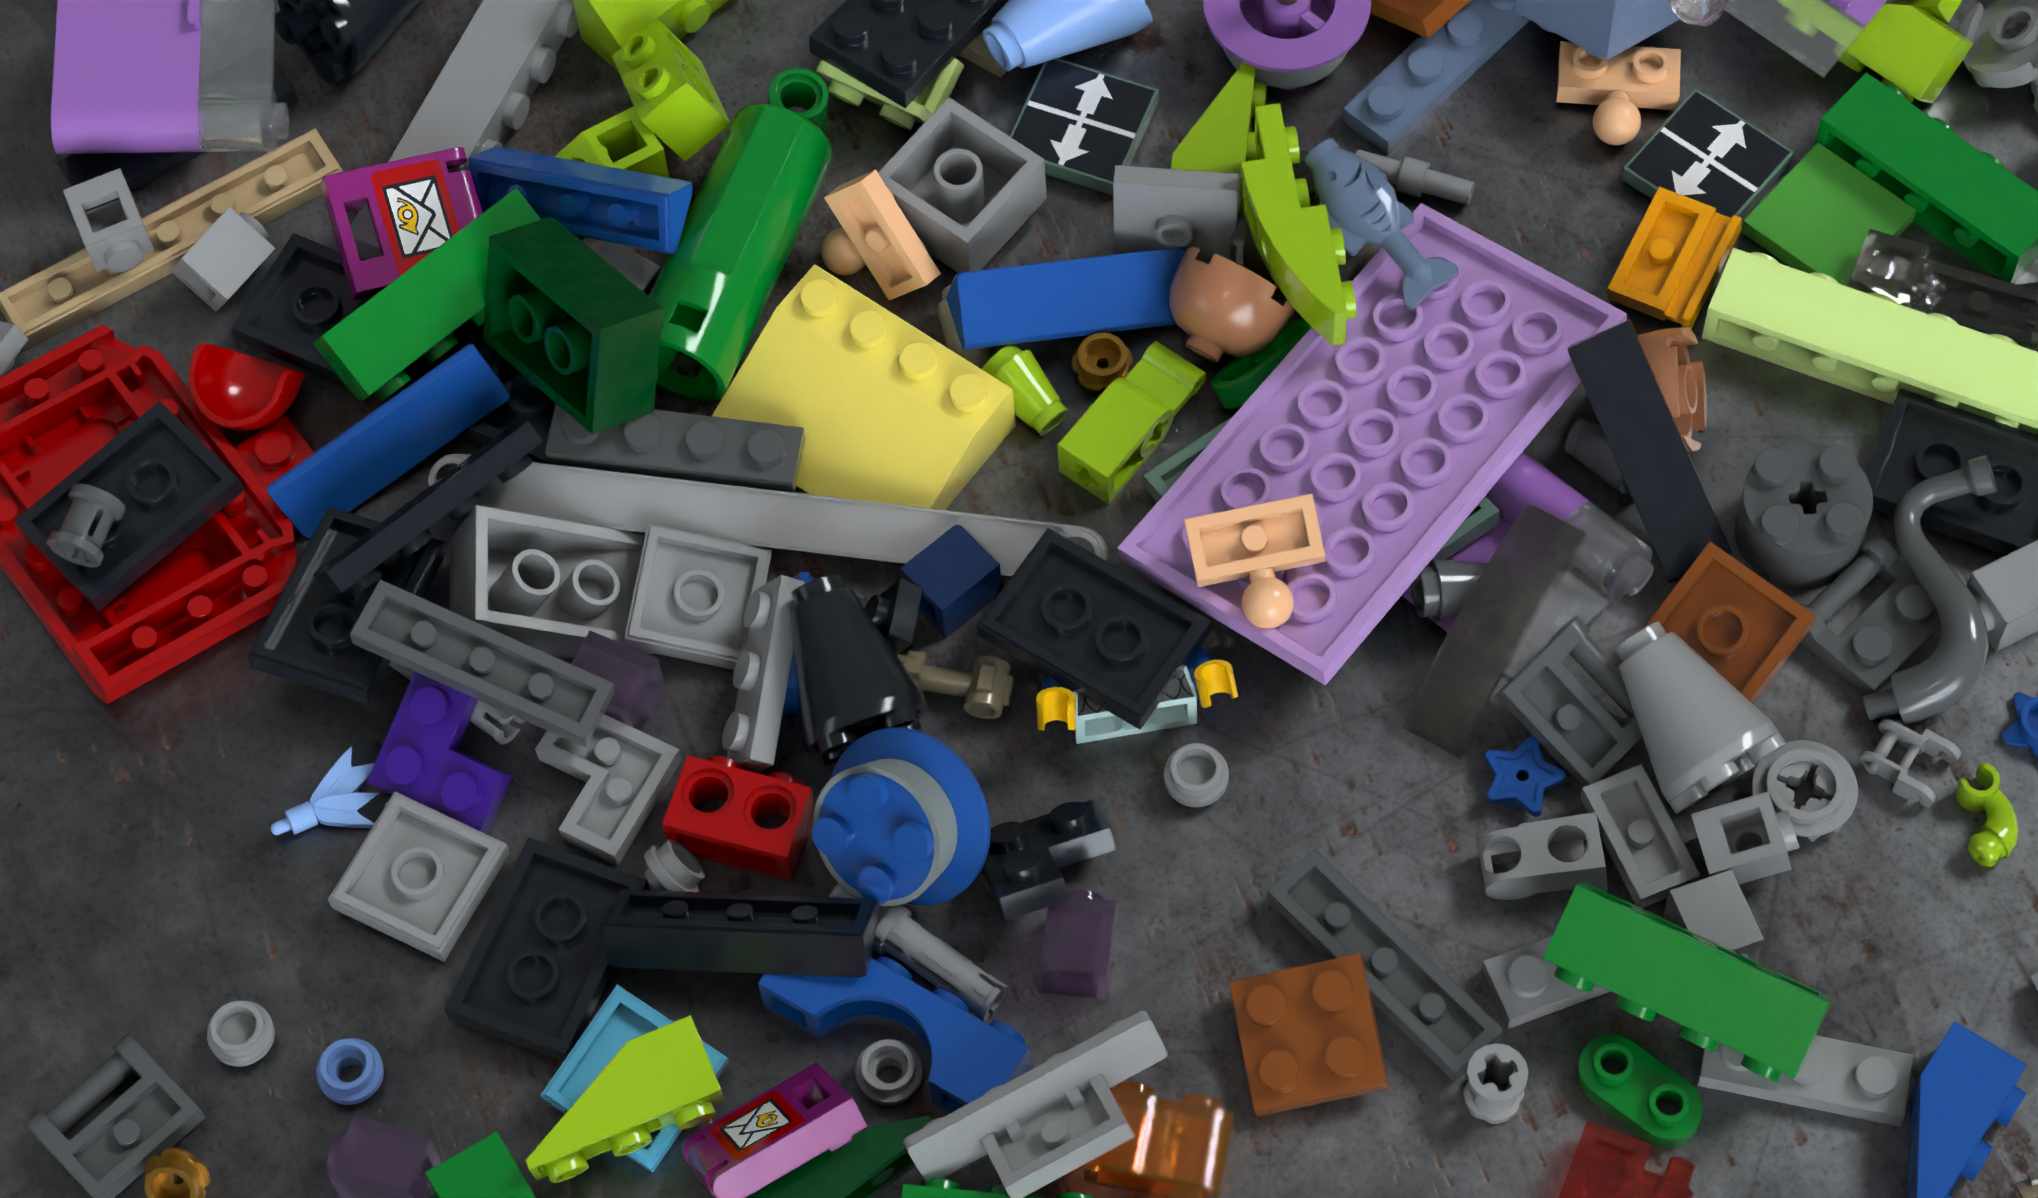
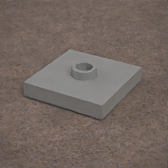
M1115 165L1113 181L1114 255L1185 247L1187 251L1188 248L1196 247L1200 248L1198 261L1209 264L1215 253L1236 263L1240 174Z
M648 523L622 647L734 670L738 658L745 651L749 628L744 625L745 607L751 594L766 584L772 550Z
M394 792L329 896L328 901L332 909L445 962L509 856L510 851L506 843Z

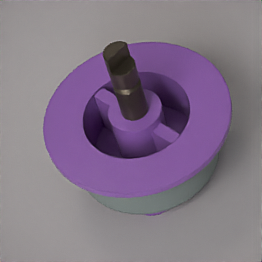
M1203 0V11L1211 34L1221 45L1227 58L1237 70L1244 62L1256 67V81L1267 82V86L1292 90L1323 79L1341 64L1347 52L1357 43L1367 26L1371 12V0Z

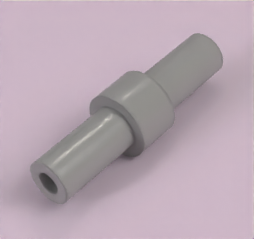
M1360 149L1356 152V155L1375 165L1383 174L1387 175L1388 182L1396 185V192L1418 198L1423 193L1465 205L1470 203L1475 186L1474 181L1431 170L1429 162L1407 156L1404 161H1399Z

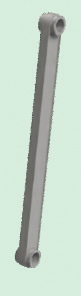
M449 454L439 459L431 468L428 477L429 486L447 474L453 466L459 465L472 454ZM533 462L524 471L505 483H501L498 477H496L478 490L484 498L478 504L479 506L598 527L646 533L649 523L753 546L904 564L923 551L951 527L961 525L1000 564L1001 575L1005 576L1014 575L1047 528L1067 539L1072 537L1086 539L1092 544L1095 555L1105 561L1108 559L1107 546L1102 536L1094 529L1085 526Z

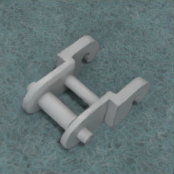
M1882 720L1878 725V729L1883 734V737L1874 752L1863 751L1859 757L1860 762L1868 773L1877 774L1894 783L1892 792L1907 800L1912 799L1917 794L1921 797L1919 803L1925 807H1930L1936 799V795L1927 785L1907 775L1910 765L1917 754L1920 755L1925 752L1935 757L1940 751L1946 753L1945 761L1955 764L1961 756L1960 749L1951 741L1928 729H1925L1924 733L1920 735L1903 726V723L1898 720ZM1895 743L1908 749L1899 765L1886 759Z

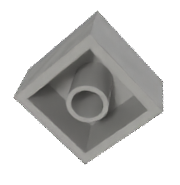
M950 97L945 100L878 172L886 187L892 192L896 203L918 238L924 243L927 252L958 273L982 270L1047 199L1044 159Z

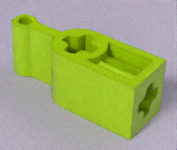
M1155 341L1152 343L1125 378L1119 377L1114 380L1057 444L1059 472L1105 503L1110 504L1163 441L1175 415L1192 396L1198 393L1205 383L1206 373L1159 342Z

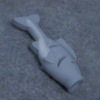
M1333 138L1324 140L1309 152L1304 163L1312 171L1314 187L1320 205L1326 204L1330 228L1341 227L1345 251L1352 257L1366 243L1379 245L1385 249L1405 274L1403 295L1408 310H1414L1433 290L1459 275V269L1456 264L1437 258L1424 259L1401 231L1402 228L1414 223L1413 213L1403 203L1397 201L1395 190L1388 182L1387 175L1383 174L1375 165L1350 151L1342 149Z

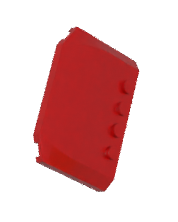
M100 325L0 377V566L95 696L109 704L271 613L297 565L292 522L270 497L265 487L218 426L199 410L193 400L191 391L161 352L144 344L137 349L116 339L114 330ZM160 401L240 479L244 491L98 612L19 532L13 521Z

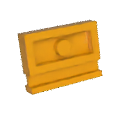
M1659 186L1607 288L1608 299L1662 321H1665L1667 318L1680 323L1682 327H1690L1692 329L1742 229V218L1735 215L1730 218L1716 212V208Z

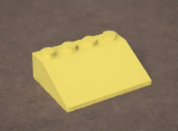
M815 264L776 307L712 415L713 417L804 428L805 444L796 485V491L799 493L942 510L947 509L1016 426L1012 388Z

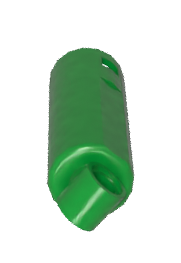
M794 68L781 72L770 83L768 104H751L737 111L685 219L677 251L668 254L649 294L650 298L663 307V328L660 335L658 357L659 376L656 388L674 397L711 403L723 398L833 162L834 154L831 142L825 136L829 93L823 79L811 70ZM801 107L806 109L807 111L797 113L789 110L788 108ZM678 351L691 356L703 365L697 379L670 369Z

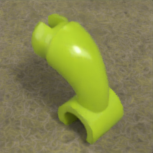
M1981 763L1977 767L1976 778L1986 790H1976L1969 785L1966 779L1960 778L1956 787V799L1966 810L1973 812L1986 811L1985 824L1982 826L1980 833H1976L1971 837L1968 850L1978 864L1985 867H1993L1999 859H2006L2015 848L2019 834L2018 823L2012 804L1999 789L2000 776L1998 771L1989 763Z

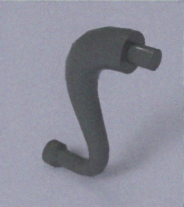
M1987 455L1968 460L1962 469L1931 477L1918 483L1906 491L1896 505L1893 519L1896 543L1903 558L1937 611L1941 626L1940 640L1929 657L1918 665L1892 673V688L1863 696L1870 721L1900 713L1905 725H1909L1943 712L1969 694L1984 671L1989 650L1985 618L1969 588L1926 539L1921 529L1920 519L1923 512L1935 503L1968 493L1981 497L1997 492L1994 474Z

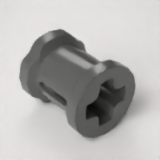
M74 484L68 494L72 503L59 531H52L46 543L54 553L72 563L90 568L99 567L104 558V554L100 549L113 521L120 520L126 508L118 498L102 489L86 484Z

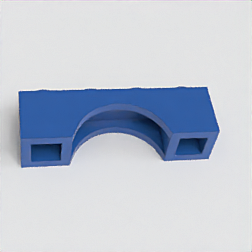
M879 956L876 961L871 958L866 976L861 978L764 974L758 982L764 1008L818 1039L847 1023L870 1019L891 1022L911 1032L924 1045L932 1060L929 1075L932 1104L949 1114L980 1098L990 1089L1004 1085L1031 1070L1030 1050L1025 1045V1038L1018 1031L998 1020H992L989 1025L968 1013L969 1008L960 998L941 988H935L933 993L911 981V974L903 966L884 956Z

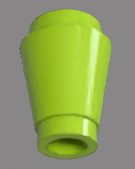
M1009 344L993 355L982 367L983 371L1013 389L1015 415L1031 428H1034L1041 436L1052 431L1067 416L1068 409L1061 403L1060 397L1030 350L1022 351L1017 344Z

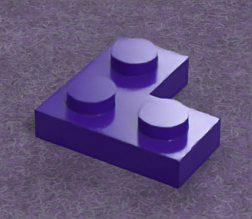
M414 671L367 783L390 794L394 792L402 794L488 835L512 775L457 750L478 699Z

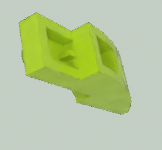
M1280 103L1256 106L1255 145L1258 160L1241 162L1240 197L1249 230L1258 253L1272 279L1293 308L1332 346L1345 344L1347 319L1356 318L1357 309L1352 281L1341 282L1338 268L1339 265L1346 264L1345 245L1341 227L1330 228L1326 204L1310 206L1306 179H1295L1292 164L1300 163L1298 136L1295 126H1284Z

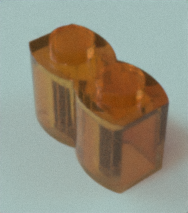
M1120 1082L1116 1085V1088H1109L1135 1137L1084 1164V1180L1118 1190L1153 1193L1164 1198L1220 1197L1233 1130L1234 1113L1223 1110V1106L1219 1101L1207 1096L1187 1095L1183 1097L1182 1101H1167L1156 1097V1092L1152 1088L1140 1083Z

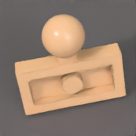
M1561 41L1558 59L1556 102L1599 105L1594 112L1592 120L1593 129L1598 138L1609 145L1619 146L1627 144L1636 137L1641 127V115L1638 108L1676 110L1678 108L1681 49L1632 46L1606 61L1601 57L1588 54L1582 47L1572 42Z
M876 169L839 185L824 197L842 226L832 230L825 237L821 246L823 262L832 272L839 275H852L867 265L888 300L927 286L941 274L928 254L924 243L918 238L896 203L892 192L886 187Z
M1313 494L1184 519L1197 587L1249 577L1250 584L1242 596V610L1247 620L1260 628L1270 629L1283 625L1293 611L1294 599L1292 592L1283 581L1276 578L1275 572L1326 562Z

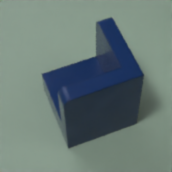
M961 525L951 527L900 568L901 579L923 587L918 612L945 639L996 599L1002 591L1000 564Z

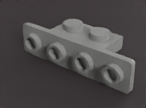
M1144 1010L1139 1011L1124 1020L1112 1023L1104 1031L1071 1049L1051 1056L1043 1064L1006 1084L990 1089L980 1098L956 1111L932 1120L922 1129L907 1136L903 1143L925 1182H928L931 1178L942 1179L988 1154L1010 1198H1023L1135 1137L1109 1088L1167 1057L1168 1052L1148 1013Z

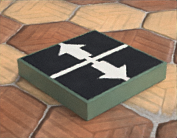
M1056 58L1044 62L1010 137L1044 159L1046 175L1113 195L1115 165H1131L1159 103V90Z
M1695 88L1625 165L1621 179L1651 199L1654 198L1660 186L1716 208V212L1730 218L1735 215L1743 219L1792 164L1794 152Z

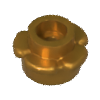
M1095 333L1088 336L1082 341L1072 357V369L1079 374L1078 381L1085 388L1092 391H1101L1117 378H1125L1129 374L1128 369L1133 365L1131 351L1120 338L1110 333ZM1099 362H1107L1109 364L1104 369L1097 366Z
M180 1148L165 1149L162 1151L161 1156H152L145 1166L146 1179L144 1190L148 1198H205V1187L210 1184L209 1170L202 1161L188 1151Z

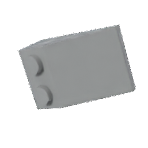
M476 505L450 538L449 610L558 659L653 654L651 652L622 647L645 535Z

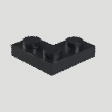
M1095 799L1083 803L1076 801L1067 802L1056 806L1049 814L1021 823L1014 821L1005 822L991 828L988 855L981 871L1006 921L1068 901L1065 882L1058 868L1114 851L1116 848L1111 828Z

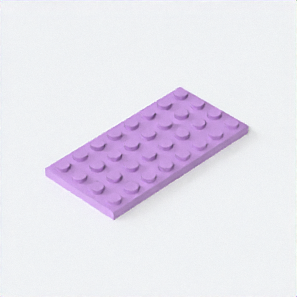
M1422 203L1413 211L1414 223L1402 228L1401 231L1424 259L1437 258L1456 264L1459 269V275L1433 290L1414 310H1408L1403 295L1405 274L1382 247L1352 281L1357 316L1354 319H1347L1345 344L1332 346L1311 327L1117 547L1120 562L1325 686L1581 383L1567 348L1573 343L1627 321V313ZM1313 494L1326 562L1275 572L1276 578L1283 581L1289 587L1294 599L1292 614L1283 625L1277 628L1265 629L1257 627L1247 620L1242 610V596L1250 584L1249 577L1197 587L1184 519Z

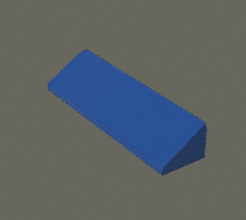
M493 147L469 157V170L471 171L483 213L517 188L541 219L552 216L575 236L669 254L677 251L692 197V182L503 147Z
M1185 247L961 272L954 276L946 300L963 350L1173 325L1176 322L1169 307L1170 286L1176 269L1186 253Z
M468 344L268 485L266 491L300 533L306 538L311 539L328 506L348 513L507 402L510 394L487 360L473 344Z

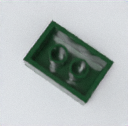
M552 216L489 236L483 341L591 434L653 413L656 383L659 376L658 357L660 335L663 328V307Z

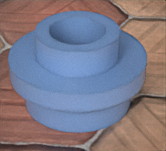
M356 1038L341 1039L329 1045L321 1054L316 1066V1079L324 1095L330 1100L344 1105L361 1103L370 1098L380 1087L384 1076V1065L378 1051L370 1043ZM357 1065L362 1067V1073L356 1080L352 1082L340 1080L342 1071L348 1066Z

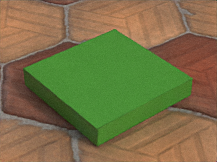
M1818 142L1743 220L1741 233L1791 268L1806 273H1823L1835 279L1839 284L1851 288L1913 222L1916 209Z

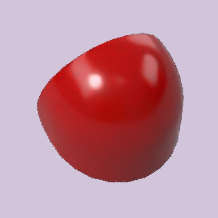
M202 342L195 348L189 369V387L197 407L209 420L230 430L249 431L261 429L274 423L291 407L298 395L306 373Z

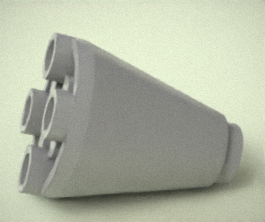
M1659 621L1643 628L1615 648L1616 653L1621 661H1623L1618 667L1662 794L1676 815L1705 798L1709 794L1708 791L1718 785H1721L1723 788L1754 769L1756 763L1786 745L1785 740L1766 715L1673 631L1666 633Z

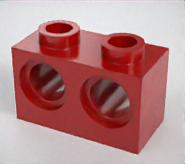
M687 755L662 827L666 840H676L697 858L793 883L813 826L815 803L812 788L806 786L797 777L787 773L771 772L769 776L744 770L740 764L726 757L709 756L705 760ZM709 798H720L726 801L719 810L706 813L696 809L701 802ZM771 814H781L788 817V820L782 826L775 829H765L758 826L764 817Z

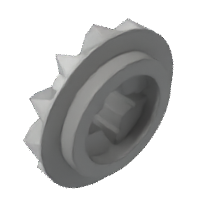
M1795 740L1786 742V745L1758 763L1753 774L1751 796L1769 792L1775 813L1788 810L1796 836L1808 837L1813 842L1821 835L1832 831L1838 833L1853 814L1858 799V784L1853 769L1837 751L1818 742ZM1812 772L1814 773L1812 781L1814 784L1813 794L1822 799L1810 798L1805 806H1801L1800 810L1794 808L1795 802L1793 801L1795 792L1786 786L1798 787L1802 780H1806L1808 773Z

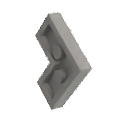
M606 714L601 718L586 748L549 731L545 732L535 748L540 761L586 782L558 828L561 839L616 866L620 864L682 761L678 748Z

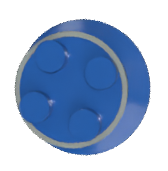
M890 727L870 732L857 739L843 752L833 769L830 780L826 783L817 799L812 828L814 844L818 848L825 866L835 880L857 898L878 900V905L897 906L902 904L926 906L939 904L954 898L966 890L981 872L988 855L991 835L987 804L982 790L968 766L952 749L936 738L917 730L901 727Z

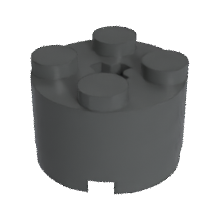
M1812 441L1785 443L1777 447L1767 448L1758 454L1755 463L1747 474L1734 526L1738 550L1750 567L1753 563L1760 570L1768 574L1767 580L1781 587L1806 590L1829 585L1855 561L1863 543L1873 509L1872 489L1866 474L1858 465L1856 455L1850 449L1841 445L1829 446Z

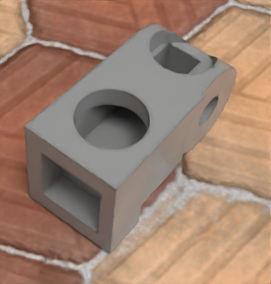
M1596 812L1518 824V827L1500 829L1485 834L1477 842L1484 890L1490 898L1498 900L1522 899L1536 893L1574 889L1576 884L1587 882L1608 892L1606 865Z

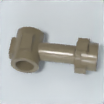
M909 650L908 656L897 654L921 691L965 697L963 708L970 715L983 719H995L1001 716L1003 705L1009 706L1014 681L1013 676H1010L1011 666L1003 659L994 656H978L974 658L971 672L926 665V655L924 652Z

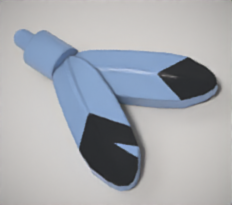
M371 738L351 746L320 782L310 798V803L306 801L284 811L285 818L271 825V832L274 835H280L291 830L296 835L318 825V822L328 826L372 829L393 795L386 793H358L370 777L381 751L380 742Z

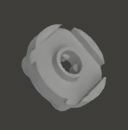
M1996 0L1986 9L1979 2L1966 15L1958 31L1974 42L1963 61L1976 84L1985 88H2011L2029 82L2038 85V0ZM2025 27H2028V29L2023 34L2016 37L2023 31Z

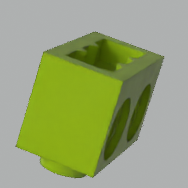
M657 18L642 31L635 32L629 36L621 49L612 55L640 120L685 162L731 125L701 60Z

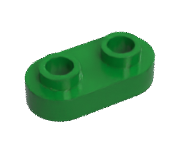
M1304 319L1288 323L1286 329L1272 346H1268L1253 356L1236 358L1222 368L1213 377L1211 385L1223 407L1227 409H1240L1309 331L1311 326Z
M1603 1035L1595 1038L1585 1046L1577 1067V1081L1581 1091L1590 1101L1653 1146L1675 1148L1687 1143L1694 1136L1702 1116V1102L1698 1092L1689 1082L1633 1041L1623 1036ZM1610 1058L1617 1059L1624 1065L1625 1071L1616 1075L1609 1074L1602 1068L1601 1062ZM1662 1099L1673 1100L1678 1104L1680 1112L1675 1115H1665L1658 1110L1656 1103Z

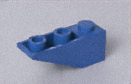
M1955 1021L1921 1073L1910 1097L1907 1198H1954L1949 1194L1961 1175L1973 1182L1994 1148L1983 1141L1994 1121L2007 1128L2027 1095V1092L2017 1087L2027 1064Z

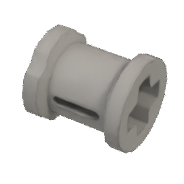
M1495 1043L1483 1046L1475 1051L1470 1058L1466 1074L1468 1083L1464 1087L1463 1098L1466 1108L1475 1118L1483 1119L1490 1124L1507 1122L1517 1115L1519 1105L1524 1098V1089L1526 1088L1529 1073L1525 1059L1517 1050L1509 1045ZM1492 1077L1497 1085L1508 1083L1507 1090L1499 1091L1494 1083L1483 1085L1484 1078Z

